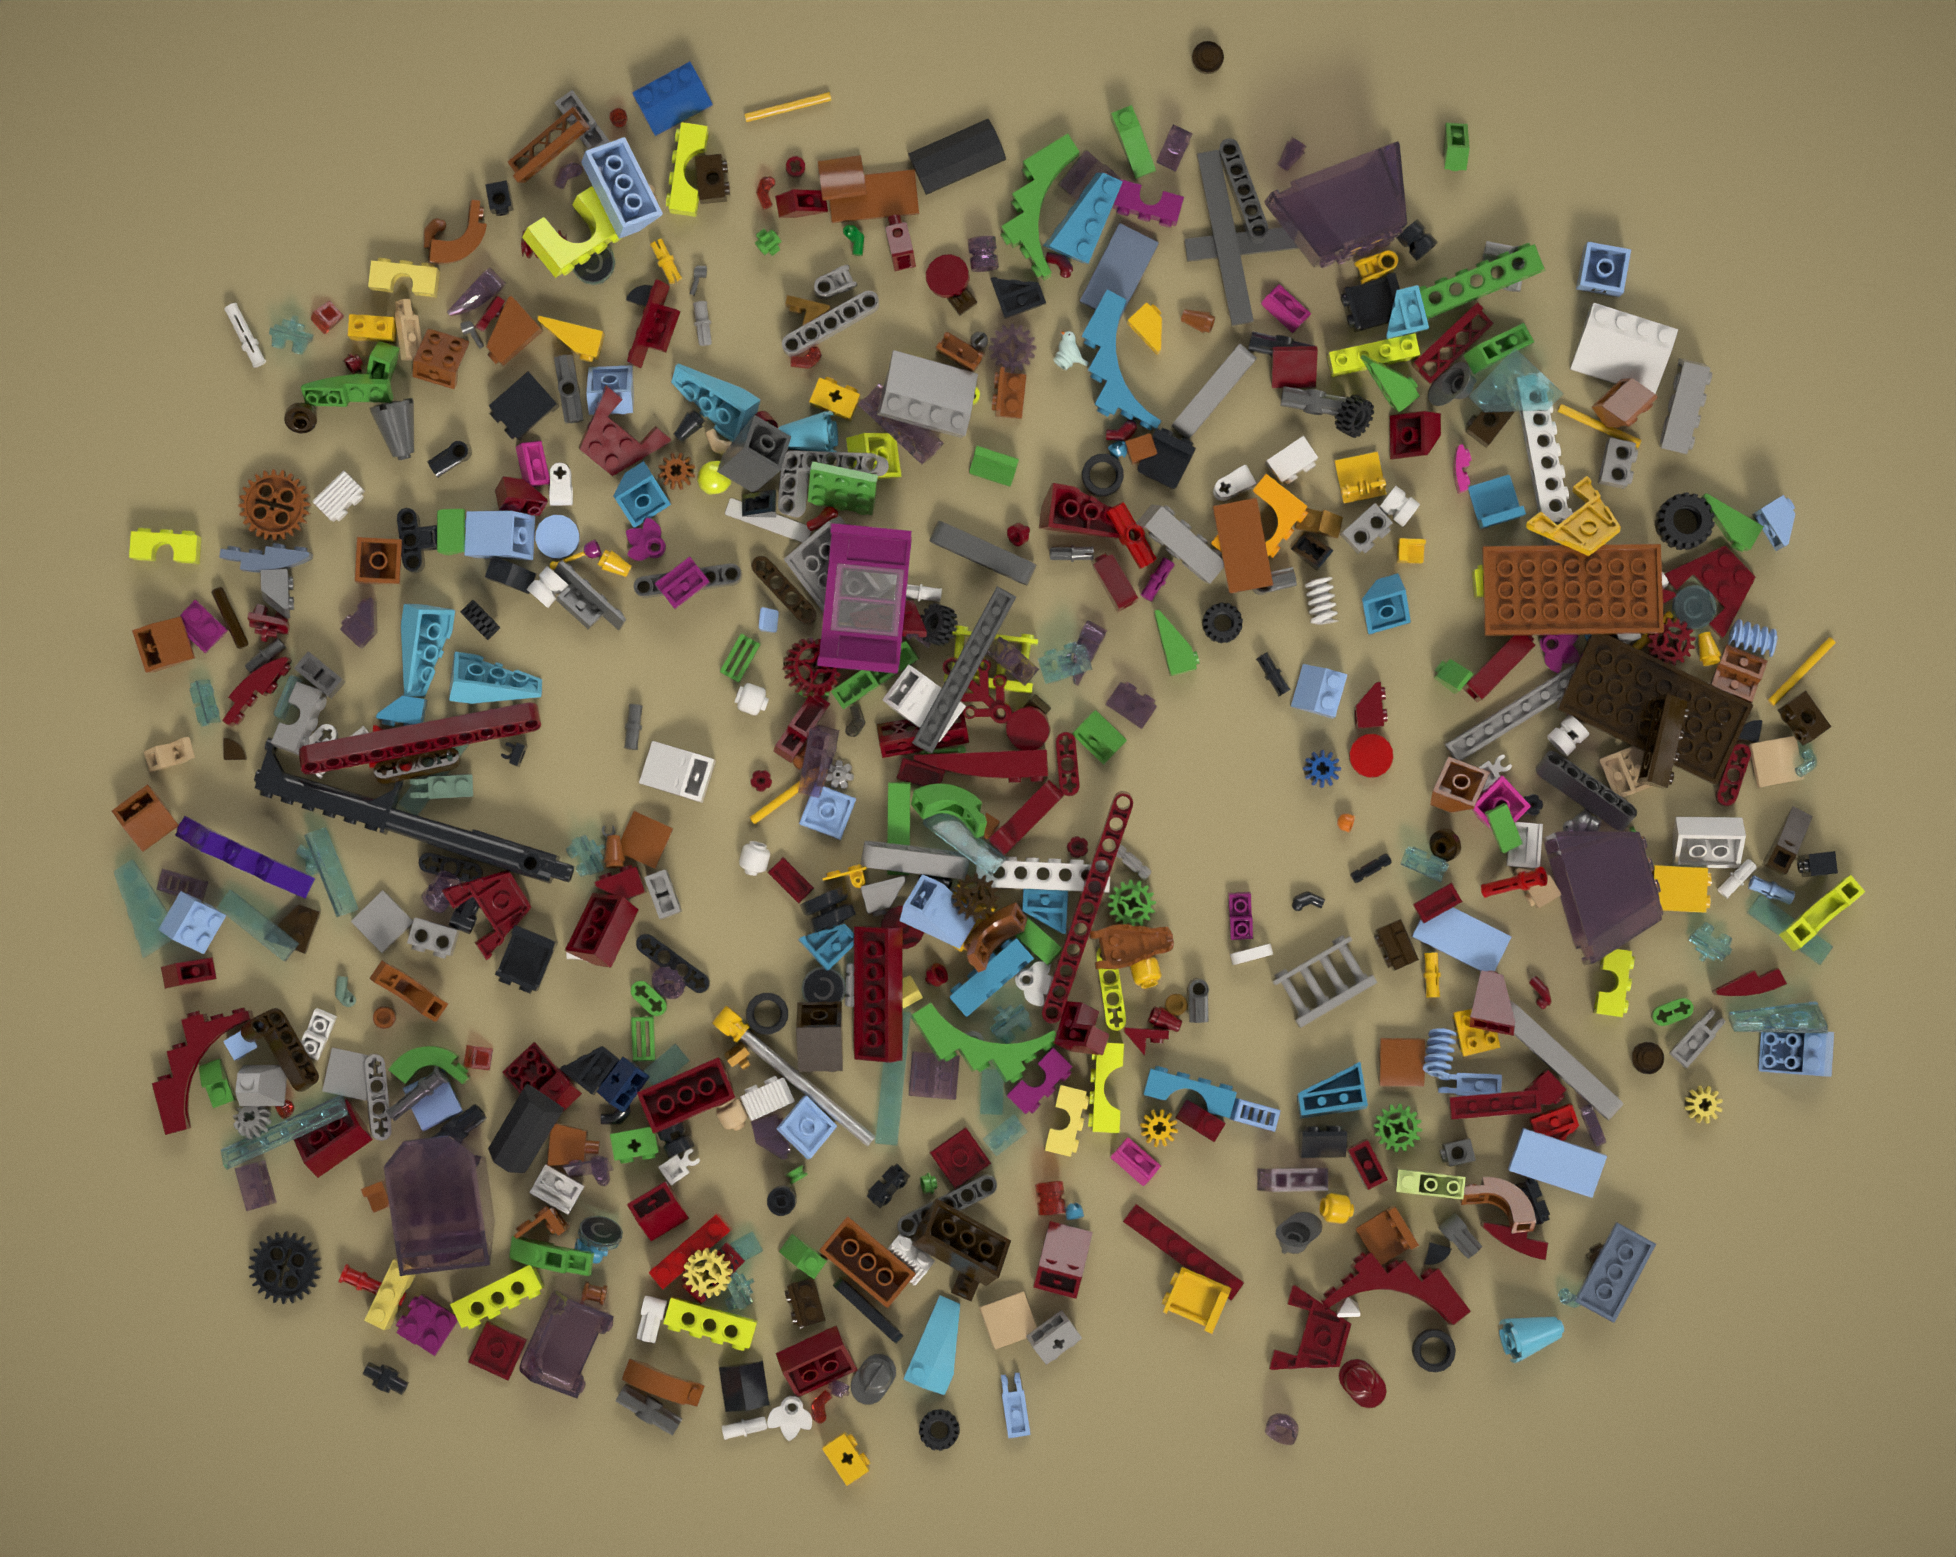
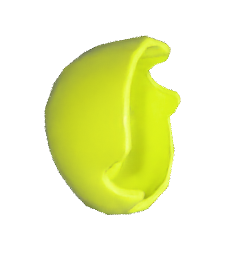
M710 461L704 464L698 471V485L701 490L709 495L726 491L732 480L717 472L720 461Z

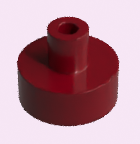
M1015 523L1007 529L1008 539L1014 546L1019 547L1028 542L1030 533L1028 526Z
M934 963L926 970L927 977H925V981L927 984L940 987L948 981V972L943 965Z

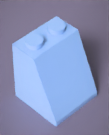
M467 511L464 556L491 559L493 556L499 559L533 560L535 516L515 511Z

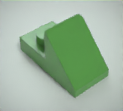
M220 1059L199 1066L201 1086L206 1088L213 1108L235 1100Z

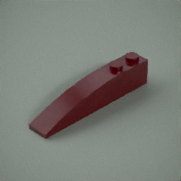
M1047 750L914 755V761L948 772L980 778L1008 779V783H1020L1021 778H1030V782H1043L1044 777H1048Z

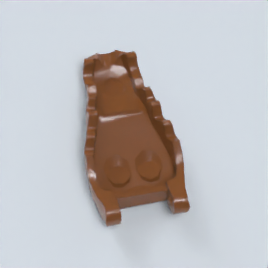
M1118 924L1090 932V939H1099L1102 961L1095 962V969L1116 970L1126 968L1154 955L1169 952L1174 947L1173 934L1168 927L1149 928Z

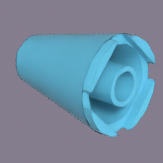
M824 411L780 426L779 430L791 436L788 449L837 452L833 450L834 446H838L837 423L832 421L830 417L834 416L833 412Z
M1556 1317L1506 1318L1499 1322V1325L1503 1324V1329L1499 1330L1501 1344L1505 1354L1512 1356L1513 1359H1510L1512 1363L1520 1362L1562 1337V1333H1564L1563 1323Z

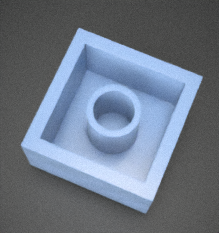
M1587 242L1583 247L1576 289L1620 297L1624 293L1631 249Z
M180 891L158 930L172 940L204 954L226 915L212 905Z

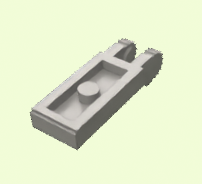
M1712 1008L1707 1011L1701 1020H1698L1669 1052L1684 1068H1688L1726 1022L1721 1018L1715 1022L1711 1029L1705 1026L1714 1016L1715 1011Z

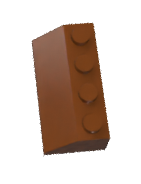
M848 1216L819 1249L824 1256L886 1308L892 1304L916 1275L913 1270Z

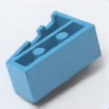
M1361 1062L1298 1093L1297 1103L1300 1119L1366 1109L1368 1103Z

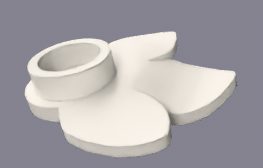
M1042 961L1036 962L1029 969H1022L1016 974V985L1024 991L1025 999L1029 1003L1043 1006V994H1047L1052 977L1048 975L1051 964L1048 966ZM1023 976L1030 977L1029 984H1024L1022 982ZM1056 986L1053 989V992L1056 991L1059 988V986Z
M788 1396L782 1401L781 1406L772 1409L767 1425L768 1428L780 1426L784 1437L791 1441L797 1436L800 1428L811 1429L812 1417L807 1410L803 1409V1403L798 1397ZM794 1403L796 1405V1409L794 1411H790L788 1409V1404Z

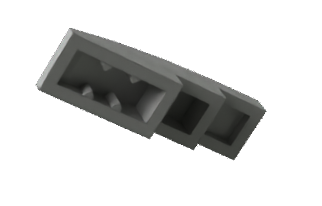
M573 90L554 102L563 115L569 109L575 107L589 125L590 129L579 137L588 150L610 143ZM574 115L567 119L570 126L578 121Z

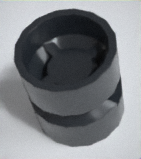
M1418 219L1396 238L1403 247H1409V254L1416 262L1438 243L1431 233H1425L1426 228Z
M684 1121L657 1132L660 1141H665L666 1143L664 1149L668 1158L695 1146L691 1136L685 1134L687 1128ZM676 1131L679 1137L672 1140L670 1134Z
M788 1186L775 1187L767 1197L769 1210L777 1216L790 1214L797 1204L796 1193Z

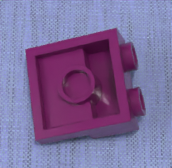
M421 1294L419 1298L415 1296L408 1305V1308L411 1310L407 1317L402 1315L397 1322L396 1327L399 1329L396 1333L412 1344H417L433 1356H436L458 1320L454 1313L425 1294Z

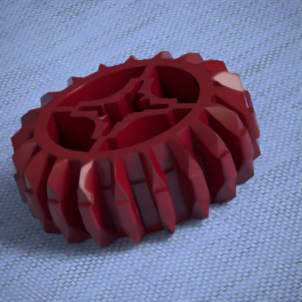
M810 637L807 640L801 639L798 643L792 644V649L786 651L788 657L782 660L787 664L782 670L788 671L784 678H790L791 680L788 686L792 687L795 685V692L798 693L802 690V696L805 697L810 694L814 698L817 694L823 696L825 691L830 692L832 686L838 683L835 678L841 675L836 671L840 668L817 666L821 639L819 638L814 641ZM803 651H811L807 659H799ZM809 664L813 665L812 667H814L815 671L811 670L812 668H810ZM817 676H825L820 684H813V680Z

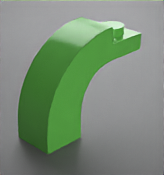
M931 784L914 790L911 805L922 819L940 813L951 814L961 819L976 839L984 836L987 821L985 816L980 813L982 802L971 792L950 784Z
M424 1046L412 1049L401 1055L388 1069L405 1084L409 1083L420 1069L428 1065L441 1067L461 1084H466L470 1079V1076L467 1074L469 1070L460 1063L457 1065L454 1063L459 1055L449 1049L438 1046Z

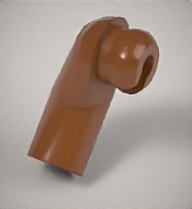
M439 218L432 219L425 227V249H429L430 241L432 239L435 240V235L438 231L442 232L446 229V222Z

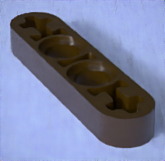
M757 556L754 558L751 564L754 574L799 622L805 625L813 623L816 620L817 613L807 599L767 557ZM758 561L761 563L766 561L765 567L769 572L772 568L775 570V572L769 574L766 580L763 578L766 576L763 570H756L758 567L756 563ZM774 576L782 578L783 584L780 588H773L770 585V581ZM789 592L797 594L798 600L795 604L791 605L785 601V597ZM802 601L805 602L802 607L806 611L812 610L810 614L812 618L810 620L808 618L803 620L801 618L803 614L799 609L797 612L793 610Z
M451 747L381 761L375 765L373 772L376 781L388 784L456 769L460 765L461 759L458 750ZM448 756H452L453 761H448ZM427 759L434 761V764L430 767L422 765ZM404 764L412 765L411 770L407 772L401 771L400 768ZM393 767H396L397 773H395V774H394V769H393ZM382 770L387 771L386 775H382Z

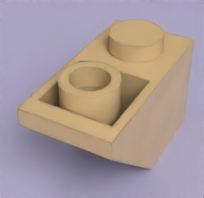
M1516 868L1513 871L1515 873L1514 876H1517L1521 871L1530 872L1531 870ZM1547 875L1548 882L1546 886L1541 887L1537 885L1531 887L1530 890H1526L1527 894L1524 897L1531 907L1540 908L1562 895L1550 875Z

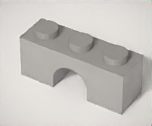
M296 682L288 702L300 709V717L292 725L279 722L271 743L280 749L299 755V749L302 746L309 745V737L317 727V718L320 711L326 706L327 695L319 689Z

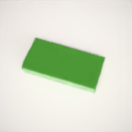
M441 509L437 511L438 553L449 556L465 552V509Z

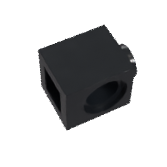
M507 180L485 184L489 208L492 214L505 216L509 214V211L514 210L510 185ZM498 195L506 197L502 204L495 203V198Z

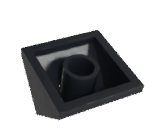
M763 1360L719 1367L725 1412L748 1411L770 1405Z

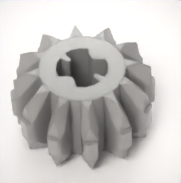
M244 1106L242 1109L237 1107L239 1114L233 1115V1119L236 1121L233 1125L241 1136L246 1135V1137L252 1139L256 1135L261 1138L262 1130L268 1132L265 1126L272 1124L269 1119L271 1112L266 1109V1106Z

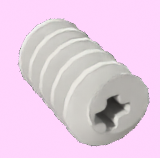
M1332 577L1311 580V582L1305 584V588L1312 589V591L1306 594L1307 597L1313 598L1308 602V605L1315 607L1309 611V614L1316 616L1310 620V623L1322 625L1339 621L1332 619L1338 613L1330 609L1336 606V603L1329 602V599L1335 597V594L1328 593L1330 589L1334 588L1333 585L1327 584Z

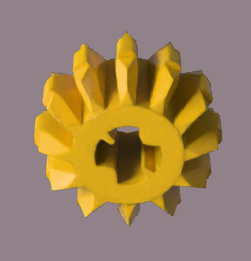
M1160 1109L1159 1116L1156 1115L1155 1110H1151L1152 1119L1144 1115V1119L1149 1121V1123H1140L1141 1127L1148 1129L1142 1131L1141 1135L1146 1136L1150 1134L1146 1139L1147 1143H1150L1155 1138V1147H1158L1159 1140L1162 1141L1163 1146H1167L1166 1137L1170 1141H1174V1138L1169 1133H1178L1177 1129L1170 1127L1176 1125L1177 1121L1172 1120L1168 1122L1172 1117L1171 1113H1168L1163 1118V1109ZM1158 1122H1162V1126H1165V1130L1160 1131V1134H1156V1130H1153V1126L1158 1125Z

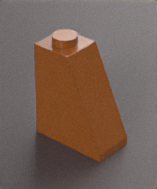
M512 296L508 297L486 346L490 351L487 354L495 364L500 362L503 366L543 332Z

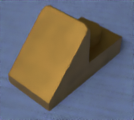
M787 295L785 302L790 312L802 314V311L806 312L802 326L831 310L830 305Z
M1307 508V516L1301 523L1296 522L1295 529L1338 539L1343 517L1327 510L1318 511Z

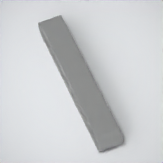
M1510 1000L1516 1022L1514 1035L1609 1121L1624 1105L1623 1102L1520 1007Z

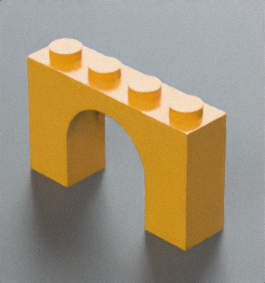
M1265 474L1252 492L1268 503L1275 510L1278 517V527L1274 536L1265 542L1268 557L1273 558L1281 548L1278 546L1283 538L1287 541L1295 531L1292 529L1295 522L1301 523L1307 516L1308 512L1306 509L1308 506L1269 475ZM1217 535L1211 544L1221 551L1219 536Z

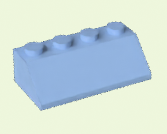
M625 137L585 151L581 163L619 239L639 232L662 216L663 213Z

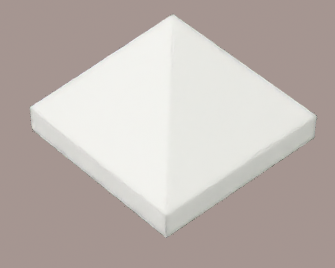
M1350 1297L1336 1303L1338 1317L1360 1316L1358 1303Z

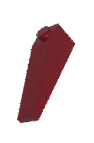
M1058 483L1051 484L1041 506L1039 529L1119 539V533L1106 513L1112 508L1111 506L1101 503L1095 497L1081 492L1080 489L1074 486Z

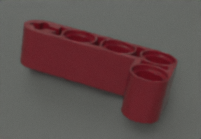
M1048 780L988 841L1005 856L1064 797V794Z

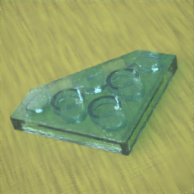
M1515 348L1471 393L1469 398L1484 412L1547 411L1563 393Z

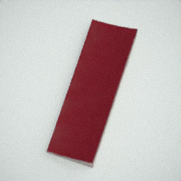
M854 926V1060L886 1063L903 1061V927Z

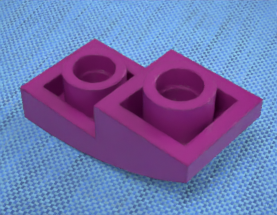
M1251 892L1228 893L1231 940L1253 939Z

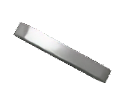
M369 1054L365 1057L363 1063L369 1127L371 1135L375 1139L383 1141L389 1138L392 1130L391 1119L386 1112L389 1109L385 1062L381 1056ZM372 1058L380 1062V1065L376 1066V1073H381L382 1076H372L369 1078V1074H374L373 1068L368 1066V1063L372 1062ZM374 1080L382 1082V1089L379 1092H373L370 1088V1084ZM376 1102H382L385 1106L381 1114H375L372 1110ZM386 1117V1120H381L382 1127L386 1128V1131L383 1132V1136H380L379 1133L375 1132V1129L379 1128L378 1121L373 1122V1118L381 1119Z

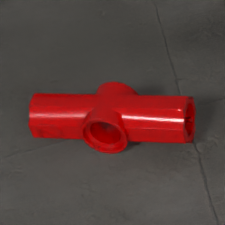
M1121 502L1106 512L1119 533V541L1127 547L1139 569L1153 563L1157 558L1145 539L1144 529L1136 524L1125 503ZM1130 530L1134 533V540L1129 538Z

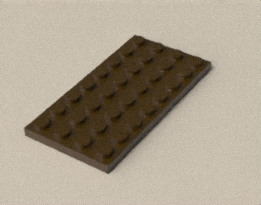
M1591 634L1556 710L1573 716L1583 723L1644 751L1656 697L1669 694L1688 701L1689 713L1687 719L1683 720L1682 729H1684L1682 741L1678 742L1677 750H1679V757L1673 766L1713 785H1717L1753 708V704L1607 634Z

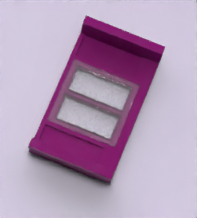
M831 523L832 535L820 655L817 666L898 674L912 531Z

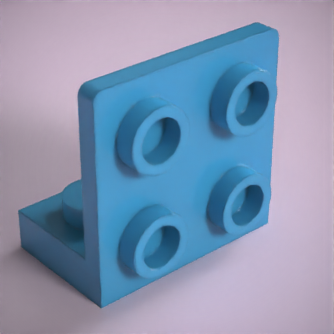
M1510 475L1468 487L1480 530L1523 517L1526 514L1524 506L1519 505Z

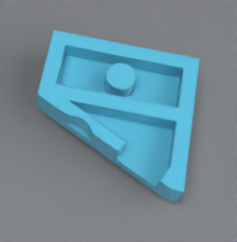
M1416 285L1397 290L1386 338L1391 339L1429 329L1419 286Z

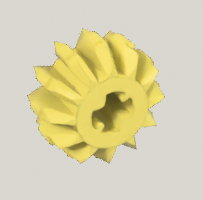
M1697 1086V1093L1691 1089L1689 1093L1692 1098L1685 1097L1684 1099L1690 1102V1105L1684 1106V1109L1692 1110L1688 1117L1693 1118L1696 1116L1697 1123H1700L1702 1119H1704L1705 1123H1710L1709 1115L1713 1119H1717L1718 1117L1714 1111L1722 1112V1108L1716 1106L1723 1102L1722 1099H1715L1719 1092L1713 1091L1711 1093L1710 1086H1706L1705 1090H1703L1702 1086ZM1702 1099L1703 1101L1708 1102V1105L1705 1106V1110H1703L1704 1108L1699 1107V1104L1702 1103Z

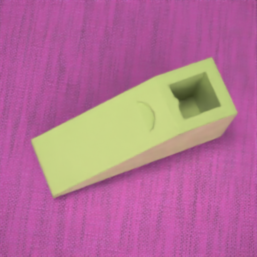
M1398 1169L1396 1192L1463 1199L1466 1177Z

